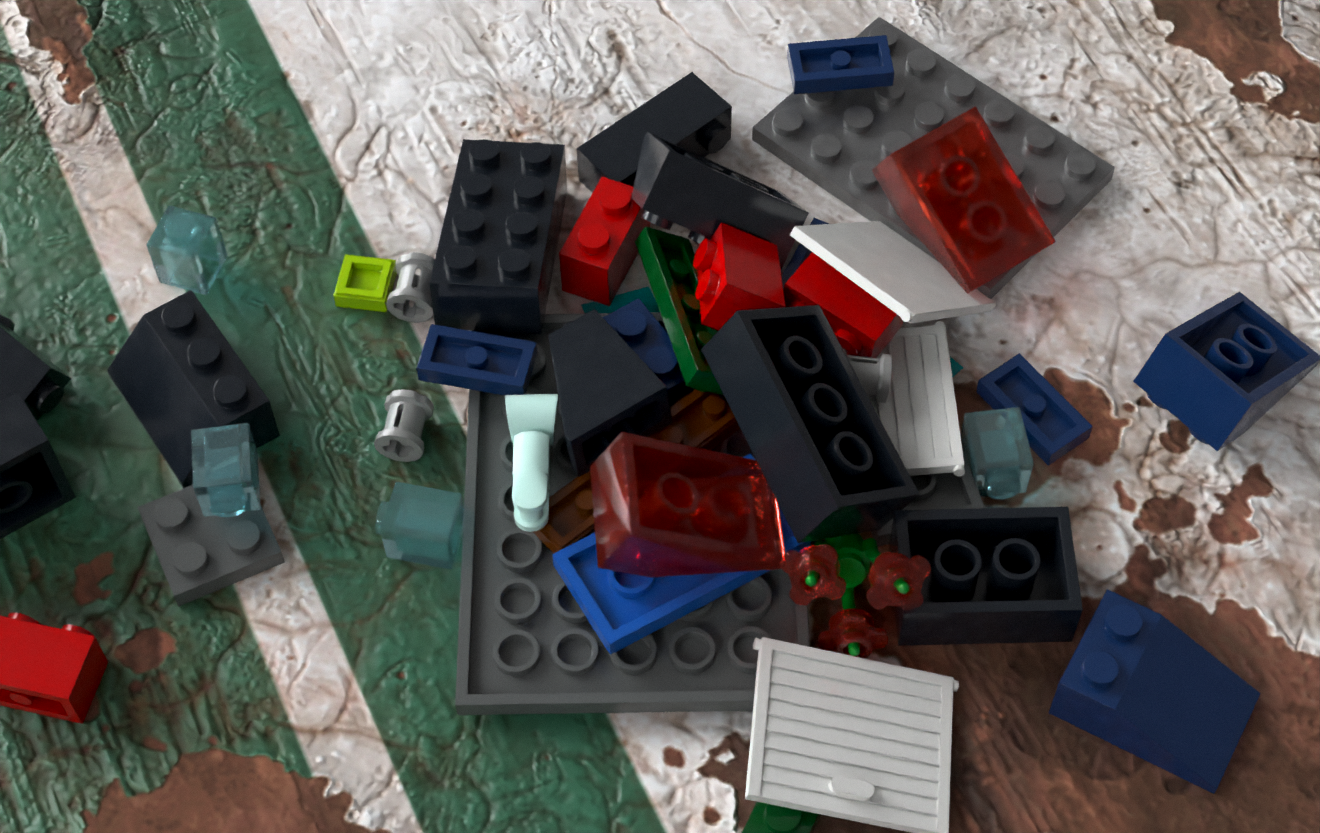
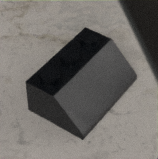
M647 132L645 135L632 193V199L644 209L641 216L643 219L667 230L671 229L673 223L691 230L688 238L698 244L705 238L710 240L722 222L777 245L780 269H782L796 241L790 236V233L794 226H803L809 212L774 188L650 132Z
M192 290L144 314L107 370L109 377L183 488L198 482L280 436L269 399Z

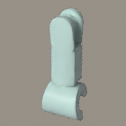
M558 394L505 395L509 431L514 446L512 487L515 524L520 529L528 532L544 528L549 519L550 446H553L555 438V420L559 403Z

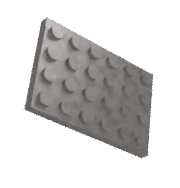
M878 17L855 38L887 36L895 72L893 86L795 95L792 92L753 126L752 140L869 221L882 222L992 299L1112 180L1115 167L889 22Z

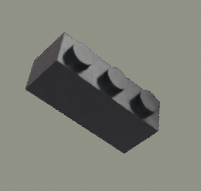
M691 72L577 148L579 181L592 193L601 177L634 187L642 143L647 132L703 157L709 153L714 154L720 151L731 139L732 106Z

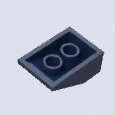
M1239 291L1165 333L1133 382L1147 393L1148 398L1155 405L1168 410L1184 423L1197 440L1219 451L1244 434L1320 362V355Z
M1107 589L1058 684L1049 714L1215 794L1261 693L1163 615Z

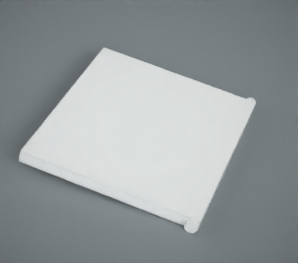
M880 221L794 226L790 233L791 237L899 315L904 322L911 324L991 312L996 307L994 299L988 298Z
M938 321L934 326L900 328L877 357L880 358L882 354L892 355V370L886 403L876 402L875 396H868L910 476L954 473L955 476H962L965 474L946 325L944 322Z
M765 637L761 639L755 638L753 649L758 650L745 799L911 833H949L953 691L957 692L959 681L954 680V677L799 644Z

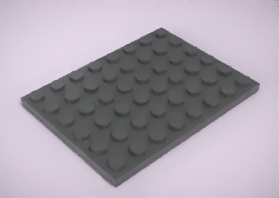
M651 312L667 332L661 313ZM586 313L545 314L542 334L475 332L536 342L538 355L526 394H558L549 334ZM599 313V314H600L602 317H604V316H606V315H608V314H610V313ZM691 388L669 400L670 408L695 389ZM469 389L455 697L457 715L753 711L758 650L753 649L754 639L765 637L809 647L805 554L803 553L610 655L553 566L552 554L554 553L533 532L524 531L515 524L512 500L514 446L509 431L505 395ZM559 403L555 420L554 444L550 446L549 497L578 476L573 471L564 435ZM741 428L622 518L750 453L756 460Z

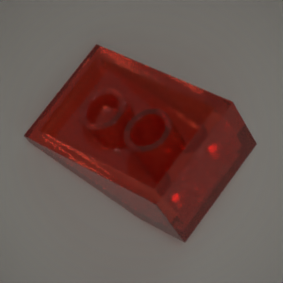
M976 106L893 152L872 169L873 174L898 216L967 294L1056 242Z
M621 432L590 466L598 568L645 577H665L781 569L787 564L779 504L757 460Z

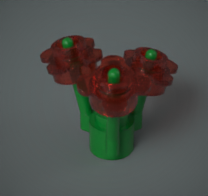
M859 534L827 538L825 541L818 540L812 546L805 547L800 552L795 550L786 552L781 560V568L784 572L788 573L792 585L789 592L790 598L796 604L805 606L810 604L812 599L826 596L832 600L842 599L843 610L830 618L828 630L821 632L818 636L820 649L865 659L870 656L872 650L883 648L887 645L888 633L883 628H875L874 619L871 614L864 610L856 609L854 587L864 581L869 574L871 588L867 591L866 597L870 605L875 609H883L887 605L899 606L906 611L922 605L924 599L920 592L923 580L931 571L929 562L923 556L916 555L909 559L901 553L885 552L881 554L878 550L877 541L874 538L864 540ZM869 561H871V562L873 563V565H872V567H871V570H870V562H869Z

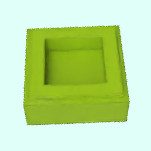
M345 254L333 295L336 307L387 312V298L393 290L397 275L396 260Z

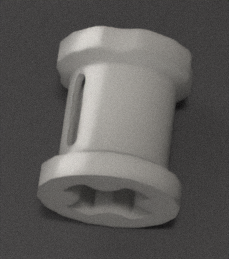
M415 252L399 257L396 265V272L399 275L396 289L390 292L386 302L389 312L398 319L418 323L429 320L433 315L429 283L435 261L433 257ZM418 268L421 269L420 275L415 274ZM410 300L415 301L413 307L409 306Z
M846 354L867 396H875L876 402L886 403L890 387L892 355L882 354L880 358H870Z
M394 390L386 397L384 403L388 414L384 429L378 432L375 438V449L389 459L402 462L416 461L421 458L424 452V442L421 440L425 421L432 416L434 406L428 397L420 395L415 391Z

